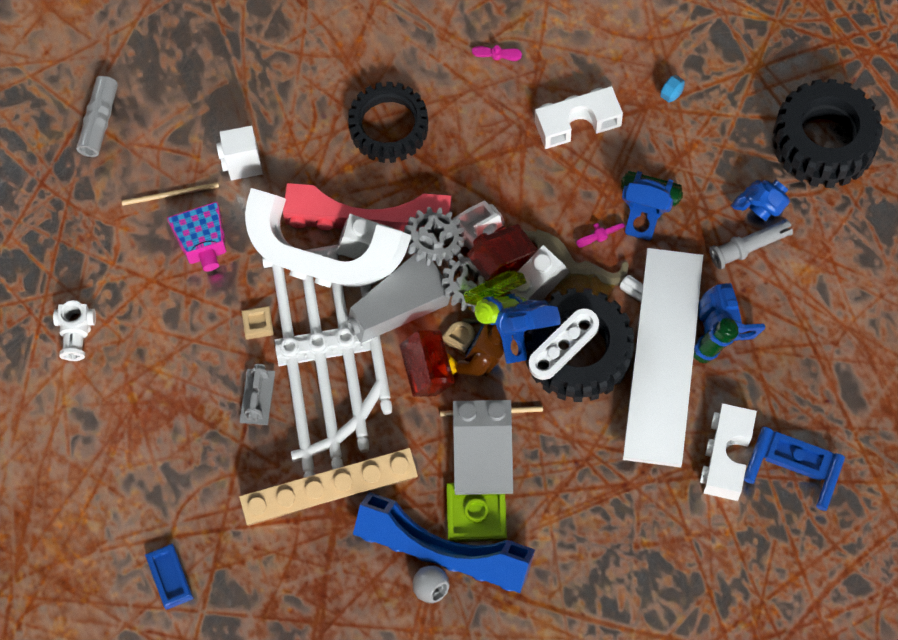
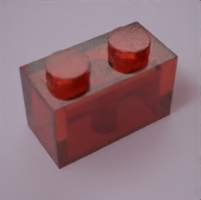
M515 224L510 227L502 226L489 235L487 233L479 235L473 241L474 246L467 255L485 280L488 281L522 267L534 255L537 248L519 224Z
M418 330L399 344L413 397H434L455 383L441 331Z

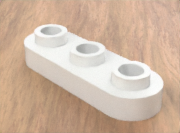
M589 309L575 311L531 354L529 358L531 374L540 380L553 377L596 335L599 327L597 315ZM586 322L589 328L582 330L579 328V324ZM561 342H566L569 348L562 350L558 345ZM546 362L549 367L542 370L538 367V364Z

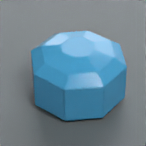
M677 75L671 76L661 89L660 97L669 103L675 101L683 92L685 80Z

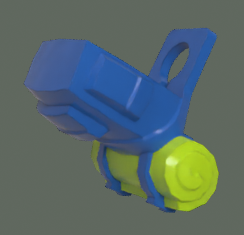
M515 293L498 298L493 296L485 297L483 300L478 301L475 306V316L479 322L496 325L502 339L507 364L527 360L524 341L525 331L561 325L558 307L548 305L546 301L541 300L527 301L524 297H519ZM513 339L518 345V354L516 356L511 351Z

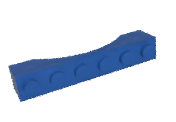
M368 492L360 504L353 535L359 536L367 542H376L389 547L393 551L413 555L421 561L433 562L444 566L449 571H458L470 575L478 581H487L500 586L506 591L518 593L521 592L527 580L535 549L510 540L487 545H466L445 540L431 534L415 523L403 511L397 501Z

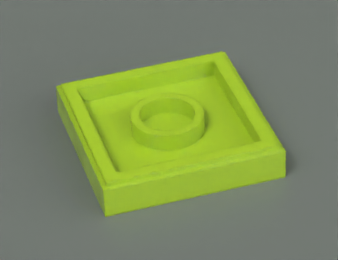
M447 483L448 541L479 542L507 540L505 494L455 495L454 483Z

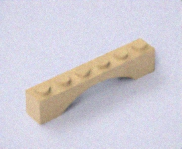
M407 448L239 496L246 523L250 526L348 496L415 479L418 477L411 450Z

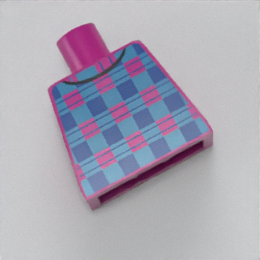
M218 202L167 217L172 233L190 264L201 262L203 271L206 272L217 269L219 263L216 256L227 251L223 220Z

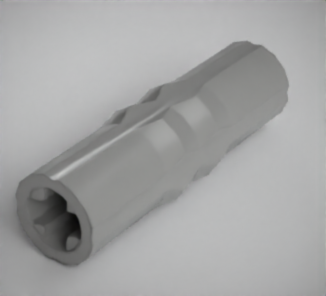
M98 76L95 80L76 147L77 151L84 156L96 157L100 152L118 87L117 81L110 77Z

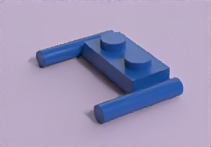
M762 427L746 469L744 481L754 484L762 460L766 458L765 461L818 481L825 480L816 508L827 511L845 456L838 453L834 454L828 450L775 432L768 427Z

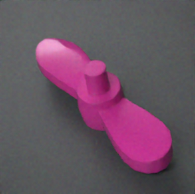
M495 45L493 48L484 46L472 48V54L476 57H492L494 60L503 58L509 61H518L522 57V52L515 48L501 49L498 45Z
M596 223L593 225L596 230L594 234L580 238L576 241V244L581 248L596 240L598 242L605 241L609 234L624 228L625 225L620 223L604 229L600 228L599 224Z

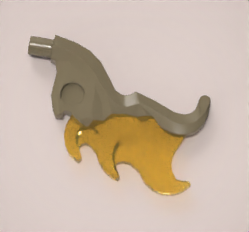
M538 229L536 232L522 231V237L526 242L535 243L538 250L544 245L569 270V273L547 295L550 300L551 294L559 291L561 295H565L568 288H576V293H583L584 288L592 289L593 295L598 296L602 292L609 297L614 287L620 285L627 276L629 267L627 262L622 263L620 271L616 273L607 272L588 261L575 262L566 246L550 233Z

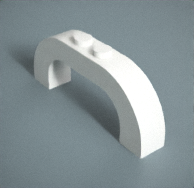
M251 188L245 211L246 228L249 238L256 250L266 260L274 265L291 270L290 276L306 280V276L309 275L315 277L314 283L329 288L332 283L347 287H364L375 284L390 275L398 267L406 254L411 235L381 225H376L367 251L352 261H338L295 248L285 240L280 227L281 215L286 199Z

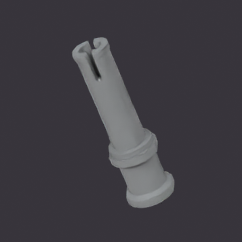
M785 218L778 223L743 238L739 236L732 237L730 242L718 247L713 245L709 248L711 259L718 269L725 268V264L734 260H744L748 253L793 235V229H788V227H791V224Z

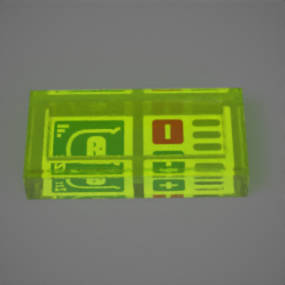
M509 270L464 292L463 296L466 303L476 305L478 301L483 300L485 297L493 296L497 298L527 282L523 273Z

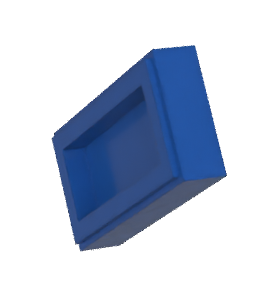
M173 543L145 554L165 610L194 599Z

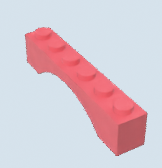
M287 183L283 216L285 224L294 228L310 226L321 230H331L333 228L343 229L349 214H353L404 232L410 216L416 218L418 210L426 214L427 207H431L432 211L437 213L440 207L442 208V214L446 215L452 211V201L449 195L422 194L416 199L396 207L362 209L350 207L333 200L322 193L315 185Z

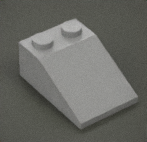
M511 400L453 401L455 495L513 494Z

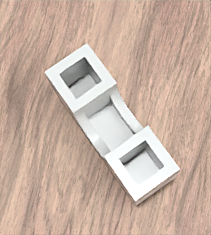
M612 86L596 88L590 93L581 96L573 95L564 101L554 104L546 103L535 109V125L545 149L571 142L572 129L570 123L577 119L589 121L596 134L622 125L623 112Z
M722 403L720 412H714L711 429L716 430L714 440H708L705 456L710 457L709 467L703 466L700 483L705 484L704 494L738 501L742 491L746 465L732 461L727 456L726 448L731 445L749 446L757 411Z

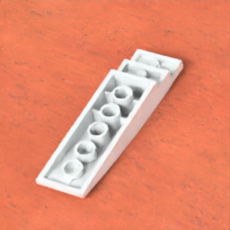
M647 248L623 460L673 467L682 466L703 255Z

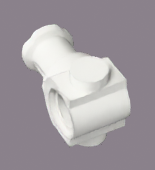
M74 300L58 304V309L54 310L53 320L55 326H60V335L63 337V349L60 350L59 357L68 361H80L85 358L83 338L88 336V333L91 331V325L96 324L95 309H89L87 304H81ZM74 314H80L78 319L69 321Z

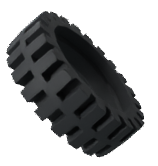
M380 82L375 84V89L370 85L365 88V94L361 91L357 95V100H353L349 109L348 124L353 143L356 148H359L360 153L364 156L368 154V158L371 160H375L377 157L379 162L385 163V160L389 159L390 163H394L396 158L400 157L401 161L407 159L408 153L411 156L414 155L416 148L420 149L423 146V140H426L428 131L426 105L423 100L421 101V96L417 92L414 94L413 89L409 86L404 89L402 83H397L396 87H394L392 82H386V86L382 87ZM395 102L402 104L411 110L415 117V124L412 131L405 138L396 142L382 143L372 140L362 128V120L368 110L380 103Z

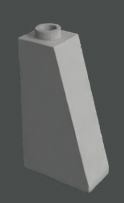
M415 253L350 308L347 319V327L353 336L356 335L360 343H363L447 306L450 297L444 296L446 288L442 287L443 276L433 261L430 266L426 265V259L424 258L417 262V254Z

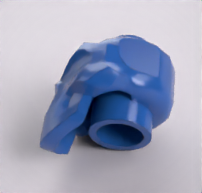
M776 179L773 183L768 180H763L762 182L756 180L743 193L737 196L730 206L735 210L742 211L749 207L763 220L767 221L771 215L779 216L788 206L790 199L785 193L789 189Z

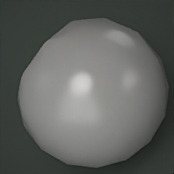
M429 565L420 568L412 581L413 592L418 599L426 603L438 602L448 593L449 577L444 570L437 566Z

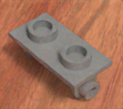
M255 364L254 368L247 369L240 423L268 425L275 371L265 370L266 366L263 364Z

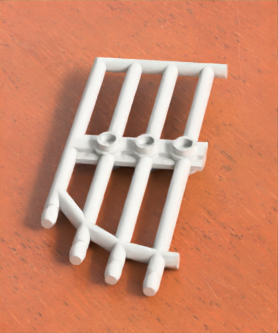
M338 244L304 250L334 260H338V255H341L336 253ZM262 257L264 268L272 267L283 335V338L274 339L278 366L287 365L299 441L300 449L291 451L292 461H302L303 472H305L304 478L315 475L313 472V456L329 450L330 458L332 459V469L343 467V460L341 459L340 443L354 431H356L360 452L365 453L369 451V439L367 438L368 433L365 420L377 400L381 401L380 406L384 415L392 413V402L390 401L391 396L380 335L360 343L357 336H353L347 327L348 314L343 285L332 283L331 286L338 329L322 331L314 279L312 276L307 275L306 280L302 279L311 333L294 336L284 268L274 265ZM371 285L360 287L361 296L364 297L372 290ZM371 351L376 382L362 403L354 353ZM343 355L353 418L338 430L326 358ZM315 360L327 438L311 445L298 363Z

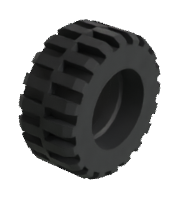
M822 79L813 80L810 86L804 83L798 86L797 91L789 93L778 112L772 140L773 148L777 149L775 155L779 162H785L783 168L788 173L794 172L796 174L795 178L801 182L804 179L810 181L811 186L818 187L819 184H825V188H834L836 183L843 186L849 184L851 178L857 180L863 175L864 170H868L881 142L883 126L880 122L882 118L878 110L874 111L876 104L871 98L866 99L864 97L866 93L860 88L855 90L851 88L852 84L845 81L844 84L836 83V79H828L827 82H822ZM815 119L832 120L846 129L850 135L851 142L839 148L822 147L807 137L802 126Z
M568 288L565 295H561L558 291L551 294L550 301L543 300L548 305L558 307L561 325L579 309L592 310L599 319L598 331L604 337L606 343L603 357L590 366L574 367L565 364L553 377L546 380L537 379L532 375L536 383L541 382L543 384V390L550 394L554 391L557 393V398L566 400V396L574 397V402H582L584 397H589L590 401L599 399V394L603 392L607 395L613 391L614 385L620 384L624 379L626 371L629 370L633 355L634 332L633 328L629 326L630 319L627 313L620 312L621 306L615 300L612 303L608 302V295L602 292L598 296L593 295L592 289L584 288L583 293H576V288ZM561 325L525 331L526 364L528 369L531 354ZM540 362L538 367L545 370L549 365L546 362Z

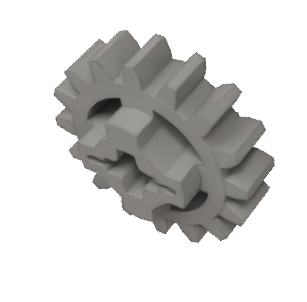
M427 207L426 214L418 210L416 218L410 216L404 233L411 235L408 253H416L417 262L424 258L426 259L427 266H430L432 261H436V264L441 266L443 259L449 263V260L453 259V255L458 257L464 245L465 238L463 236L465 229L459 228L460 219H451L452 212L444 215L440 207L437 213H434L431 207Z
M469 251L466 258L459 253L457 262L450 259L448 263L449 268H444L443 270L445 278L442 279V287L446 288L444 296H452L451 305L453 306L458 302L461 303L462 311L467 306H471L472 312H475L477 303L471 301L489 292L501 295V293L493 291L500 288V285L503 284V276L499 275L501 268L500 266L492 267L494 259L491 257L487 261L484 260V253L482 252L478 257H474L473 252ZM460 271V277L454 282L456 273ZM491 281L489 290L485 292L484 286H487L488 282Z

